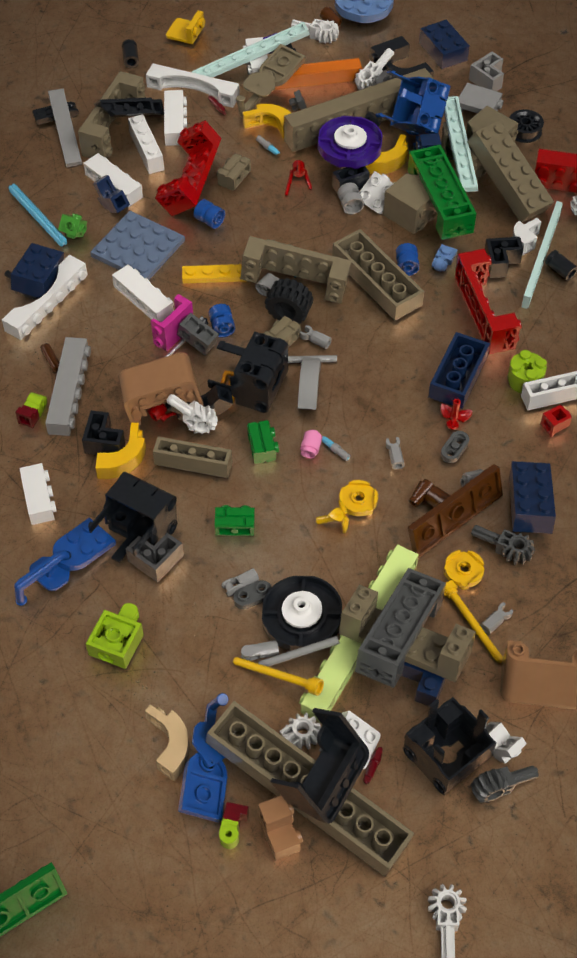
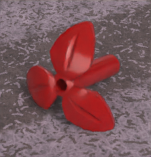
M460 399L453 400L452 408L446 404H441L440 406L442 416L446 419H451L446 422V426L452 430L459 428L457 420L465 422L471 417L473 412L470 409L459 411Z

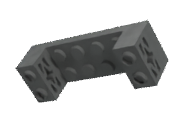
M408 568L358 649L355 672L394 688L403 673L405 657L429 616L433 618L436 616L442 605L446 582Z

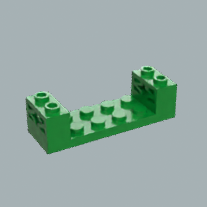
M436 145L409 151L408 173L419 175L438 213L436 230L441 240L474 233L477 213L442 146Z

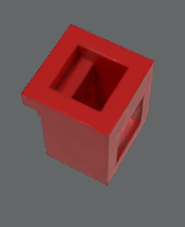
M560 404L543 413L540 425L550 437H553L555 433L570 426L572 416Z

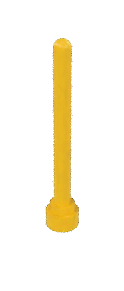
M453 580L446 582L444 596L452 599L469 625L476 631L477 636L497 663H502V655L457 594V585Z
M239 657L233 659L234 665L305 687L310 694L316 696L321 694L324 687V681L320 678L305 679Z

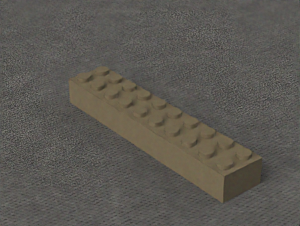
M426 68L403 75L406 78L419 76L434 79ZM394 78L285 115L284 141L291 151L295 152L318 144L320 128L326 122L336 117L353 116L365 118L369 111L374 114L382 113L392 118L402 80Z
M235 701L231 703L207 732L206 743L276 796H281V794L270 783L272 778L287 782L297 781L303 784L316 760ZM354 788L349 793L335 820L329 824L320 822L293 806L296 811L385 877L415 834Z

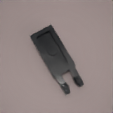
M67 102L71 118L76 117L79 114L76 104L74 102ZM51 106L32 111L37 125L55 121Z

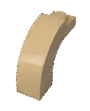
M150 704L145 710L146 719L162 730L169 738L166 749L156 760L157 769L175 781L184 770L189 757L187 729L176 712L172 710L167 715L161 708H155Z

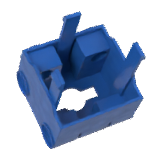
M387 71V74L402 80L392 118L382 113H376L375 115L378 118L391 121V126L406 131V133L419 136L421 134L439 133L441 119L443 118L451 86L430 77L406 78L395 73L396 71Z

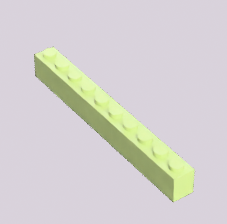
M398 544L394 551H389L386 564L380 566L377 572V579L375 581L372 580L368 587L378 592L377 609H384L407 569L414 570L416 568L419 554ZM339 635L340 644L331 647L329 652L331 655L328 660H323L319 669V675L314 676L323 679V690L319 696L309 692L303 693L299 701L302 714L307 712L308 717L311 718L315 716L312 712L314 708L332 710L356 669L358 649L362 643Z

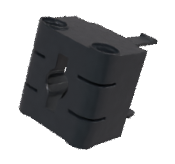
M255 331L246 348L220 341L217 349L239 355L241 358L234 370V376L230 377L231 386L208 379V387L212 389L215 385L228 388L231 390L232 396L235 397L236 404L261 413H267L289 370L288 343L281 338H275Z
M123 472L105 494L106 501L103 510L93 522L90 521L88 526L89 532L92 533L104 518L109 530L127 538L111 557V559L120 563L126 555V548L138 536L142 538L133 548L134 556L140 553V549L146 541L154 546L166 533L170 535L174 533L178 524L176 512L177 497L130 473Z
M454 697L444 702L439 708V700L433 701L428 705V717L412 727L404 737V753L442 795H445L493 756L497 743L486 730L489 717L484 711L480 709L476 719ZM459 741L464 747L456 753V760L452 763H443L445 751L442 747H451Z

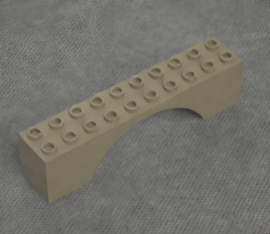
M486 106L467 122V139L469 140L475 131L500 120L515 142L518 134V122ZM469 146L476 179H479L487 171ZM406 173L385 191L383 216L413 234L422 230L438 214L419 175Z

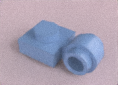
M442 244L432 262L434 270L439 272L446 271L447 266L451 265L456 257L458 249Z

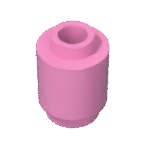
M309 430L304 433L300 450L301 455L305 458L313 459L319 452L322 435L317 430Z

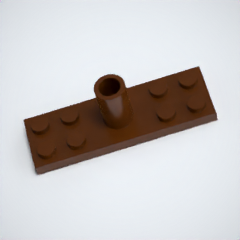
M495 464L491 465L452 495L437 486L432 487L427 492L425 500L434 508L408 526L412 551L419 554L418 558L503 496L500 467Z

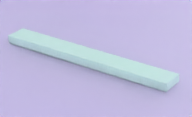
M301 22L191 72L214 78L274 51L280 44L286 46L310 35L305 22Z
M448 96L444 115L457 177L465 192L478 191V184L467 142L468 139L458 96Z
M556 201L523 297L521 308H529L561 214L562 202Z

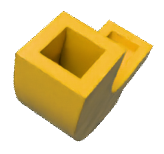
M257 104L256 109L243 112L244 128L271 125L277 128L282 138H284V116L291 114V112L284 107L274 104Z
M400 134L394 148L381 152L380 156L373 163L365 166L370 174H373L374 171L380 175L392 173L405 164L408 154L406 135Z
M131 422L130 438L123 449L113 453H97L96 473L98 479L118 478L123 472H132L142 462L146 453L145 438H143V430H140L139 423Z

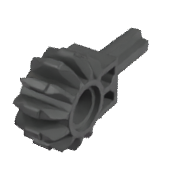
M475 525L472 529L471 534L496 545L495 553L506 557L507 562L513 561L514 565L520 562L524 565L525 561L530 562L535 547L534 540H529V535L522 536L521 532L516 535L514 532L505 529L499 535L478 525Z
M507 766L500 769H491L474 778L470 786L474 796L480 803H488L493 800L495 801V799L501 796L511 794L517 784L538 778V769L534 766L510 772Z

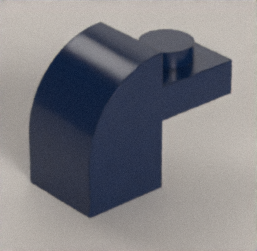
M105 175L93 183L99 195L98 201L109 212L119 213L130 205L123 190L115 189L109 175Z

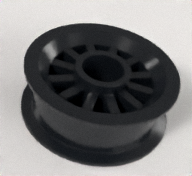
M523 109L515 111L510 115L509 118L518 122V134L515 141L531 143L541 137L544 120L539 113Z

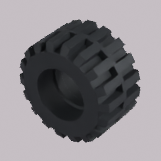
M285 278V280L279 279V281L276 280L268 293L265 300V308L274 319L280 321L286 316L300 324L302 321H305L314 299L311 291H308V288L301 282H297L294 279L290 280L289 278Z

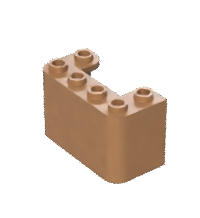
M177 353L121 371L118 375L124 408L130 423H139L141 425V417L143 415L144 417L148 416L146 409L167 403L166 400L170 394L181 398L186 403H192L195 400L203 405L198 381L191 360L186 353Z

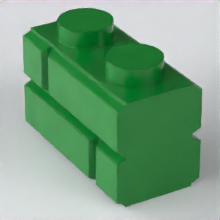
M268 420L259 421V423H248L247 435L254 463L275 461L276 453H279L278 442L273 440V438H276L274 427H270Z
M228 505L215 507V535L254 536L255 508L247 505L241 507H230Z

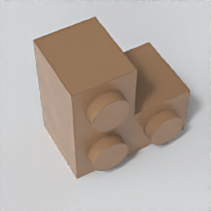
M282 796L258 804L259 822L275 861L299 852L300 843L303 842L299 829L295 830L292 824L294 822L293 806L287 803Z

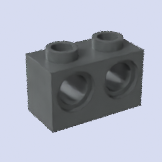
M190 313L180 323L177 335L206 355L216 344L219 333Z

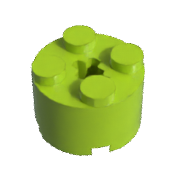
M522 350L516 354L510 361L507 375L510 387L516 392L522 393L525 382L545 378L547 361L529 350Z

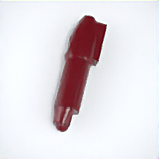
M208 96L210 103L216 110L226 115L223 105L213 96Z
M378 747L370 759L363 779L364 784L370 783L381 762L382 747Z

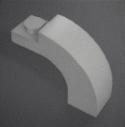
M302 358L298 393L299 409L316 410L321 358Z

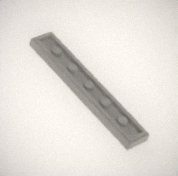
M64 88L50 90L48 95L66 168L82 165Z

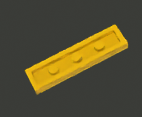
M242 264L182 266L183 284L244 282L245 280L240 279Z

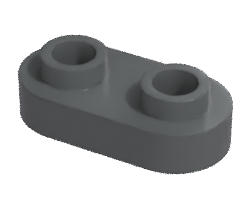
M463 431L452 433L441 449V459L444 462L455 463L458 461L469 445L468 434Z
M260 580L238 589L233 596L235 606L239 609H248L263 603L265 595L272 588L271 584Z

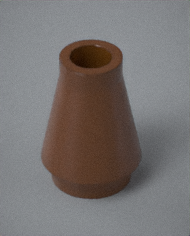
M326 6L320 13L322 20L334 21L339 27L342 19L331 7L328 8Z
M427 479L419 481L408 500L410 504L418 507L425 501L427 492L434 487V484Z

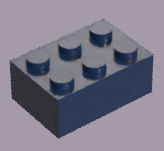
M447 19L420 28L419 44L441 70L468 61L470 45Z
M31 243L11 273V290L41 298L53 286L58 275V265L64 260V252Z

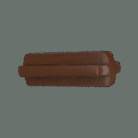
M42 344L40 348L52 371L57 373L60 363L50 344Z

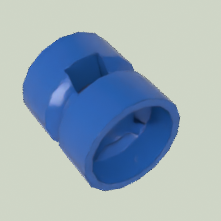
M202 199L194 209V217L206 223L209 227L216 229L225 219V210L206 199Z
M411 243L399 245L396 248L397 265L408 276L416 274L420 268L417 247Z
M226 304L212 306L208 312L212 329L219 333L218 337L221 338L232 335L235 331V323L232 318L231 308Z

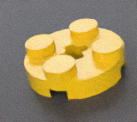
M353 480L349 482V485L341 488L339 500L346 506L348 515L369 516L377 506L378 492L367 481ZM359 495L363 500L357 501L354 498Z
M457 550L447 557L444 574L448 581L453 580L460 589L467 590L482 580L484 562L473 551L461 552V550ZM460 566H462V567H466V566H467V567H468V571H467V572L461 571Z

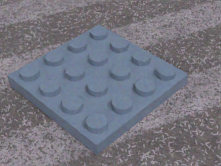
M129 211L91 250L90 254L91 257L117 270L129 264L133 269H137L142 277L150 280L183 244L185 236Z

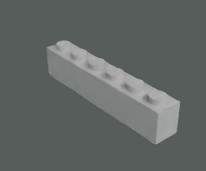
M65 337L45 422L49 435L70 436L71 429L75 428L74 416L78 414L79 409L77 402L82 396L81 385H84L85 382L84 371L88 369L87 357L91 355V346H88L87 338Z

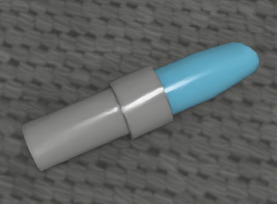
M260 135L256 137V141L267 151L274 155L280 153L272 143L266 141Z
M322 436V442L333 453L339 455L345 461L350 459L351 455L343 450L340 445Z

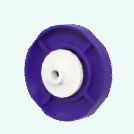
M353 116L336 117L326 122L320 128L318 151L327 162L338 168L349 167L359 169L373 163L380 156L383 134L375 123L366 118Z

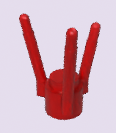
M296 160L292 164L285 196L288 195L294 175L298 178L304 175L309 189H312L305 164L301 160Z
M164 404L151 407L148 410V414L156 422L158 420L164 422L166 419L177 415L175 412L166 414L167 408Z

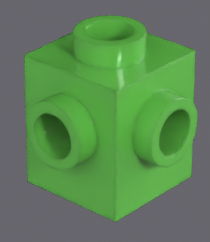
M72 213V215L62 214L58 230L67 233L66 236L72 239L83 237L87 230V221L83 220L81 215Z

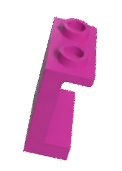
M180 294L174 298L175 310L162 322L154 318L151 320L153 343L165 351H168L181 339L177 335L179 325L190 313L193 314L192 302Z

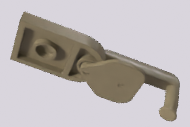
M280 44L260 66L259 72L250 74L243 82L244 88L253 93V95L245 104L244 96L239 95L236 97L240 116L243 117V112L252 110L263 97L269 96L275 87L286 83L306 61V56Z

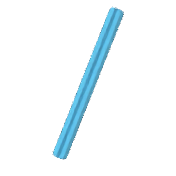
M16 184L9 185V192L61 247L66 245V237Z

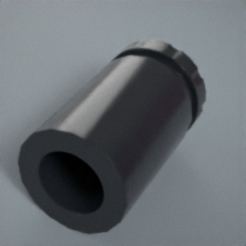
M128 39L122 44L124 65L127 68H135L139 64L137 43L134 40Z
M557 250L552 251L545 260L546 265L567 281L571 280L577 273V266Z

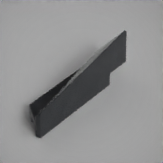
M152 97L102 99L94 103L95 106L101 107L111 117L138 116L142 114L164 115L162 100L152 99Z

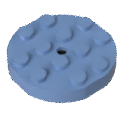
M334 0L335 9L343 18L359 23H372L386 18L394 4V0Z

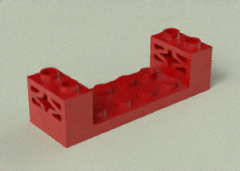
M206 120L200 123L197 122L192 127L184 128L180 132L178 143L189 154L181 178L173 179L167 184H162L157 189L158 192L155 199L171 216L197 205L222 139Z
M479 249L458 254L455 280L482 341L490 343L488 354L514 350L519 341V331L522 329L521 321L517 319L515 313L495 316L494 311L490 310L489 301L483 294L482 286L486 285L487 277H489L491 257L487 255L485 249Z

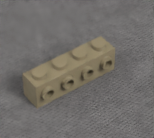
M159 436L153 449L155 465L224 478L229 477L233 463L232 450Z

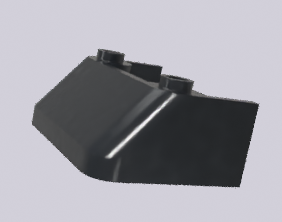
M314 708L312 712L322 724L317 734V742L322 752L303 784L297 781L287 782L274 778L271 779L270 783L287 803L316 820L329 824L337 817L369 758V750L341 712Z

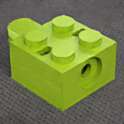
M126 603L121 607L118 614L107 610L103 611L86 642L89 656L123 669L127 668L144 636L142 623L137 622L139 611L136 605Z

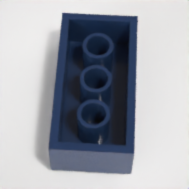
M456 332L430 383L428 398L453 406L454 399H460V409H463L488 357L490 343Z
M512 461L509 486L513 532L553 534L556 513L550 463Z

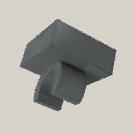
M300 90L295 91V98L289 100L292 110L297 111L299 108L301 110L307 108Z

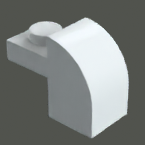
M538 218L528 221L526 224L518 221L514 226L512 237L521 238L523 246L522 256L535 249L536 235L539 234L541 221Z
M489 722L486 725L488 734L497 742L493 757L506 764L511 758L518 756L522 752L521 749L527 744L523 737L510 736L502 722Z

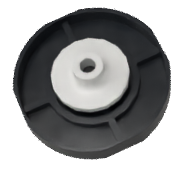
M291 576L276 583L264 597L262 609L264 630L272 641H277L279 647L288 651L335 637L340 631L342 600L336 589L321 578L315 576Z

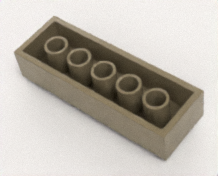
M499 120L474 132L467 142L518 220L523 223L544 213L554 201L502 122Z
M361 229L333 243L332 256L351 260L349 275L395 321L423 306L424 291Z

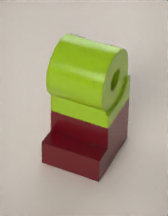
M31 392L22 408L19 407L15 412L18 423L34 428L46 407L47 397Z
M231 802L226 803L219 831L220 843L224 848L233 849L238 845L241 820H248L249 806Z

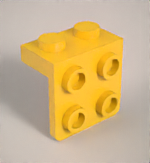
M198 10L191 21L176 18L167 31L166 38L193 45L205 26L203 11Z

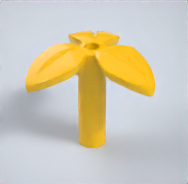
M338 500L340 508L333 509L328 515L316 517L318 525L338 521L342 522L343 533H346L348 529L349 518L345 515L348 511L341 500Z

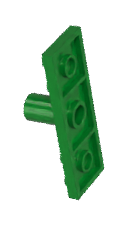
M52 862L41 867L32 875L20 880L17 884L0 894V937L68 894Z

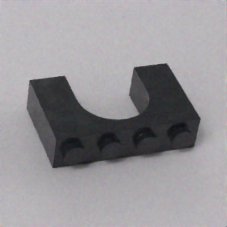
M403 36L370 48L369 59L374 63L378 61L386 49L390 48L394 51V55L382 68L383 71H396L395 73L403 76L426 68L433 77L434 71L426 62L411 68H400L392 64L409 57L410 44Z

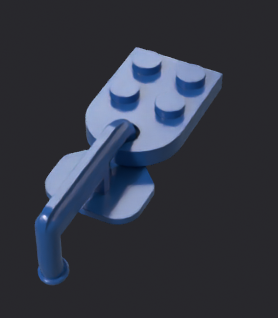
M91 518L86 519L55 542L51 557H41L31 564L29 573L14 584L16 604L23 606L27 603L24 589L36 581L49 591L60 589L69 582L70 571L80 570L88 566L114 547L116 540L99 525L90 533L88 526L90 521L93 522Z
M220 693L207 704L204 722L197 723L193 729L192 744L198 753L193 755L185 764L178 808L180 813L217 823L222 821L227 769L222 760L226 757L208 745L206 737L207 732L215 724L217 708L225 706L229 701L225 693Z

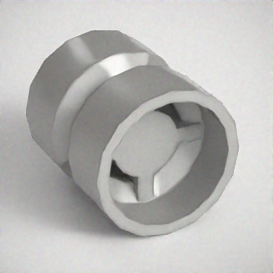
M345 183L338 189V197L345 213L352 215L363 209L364 201L355 183Z

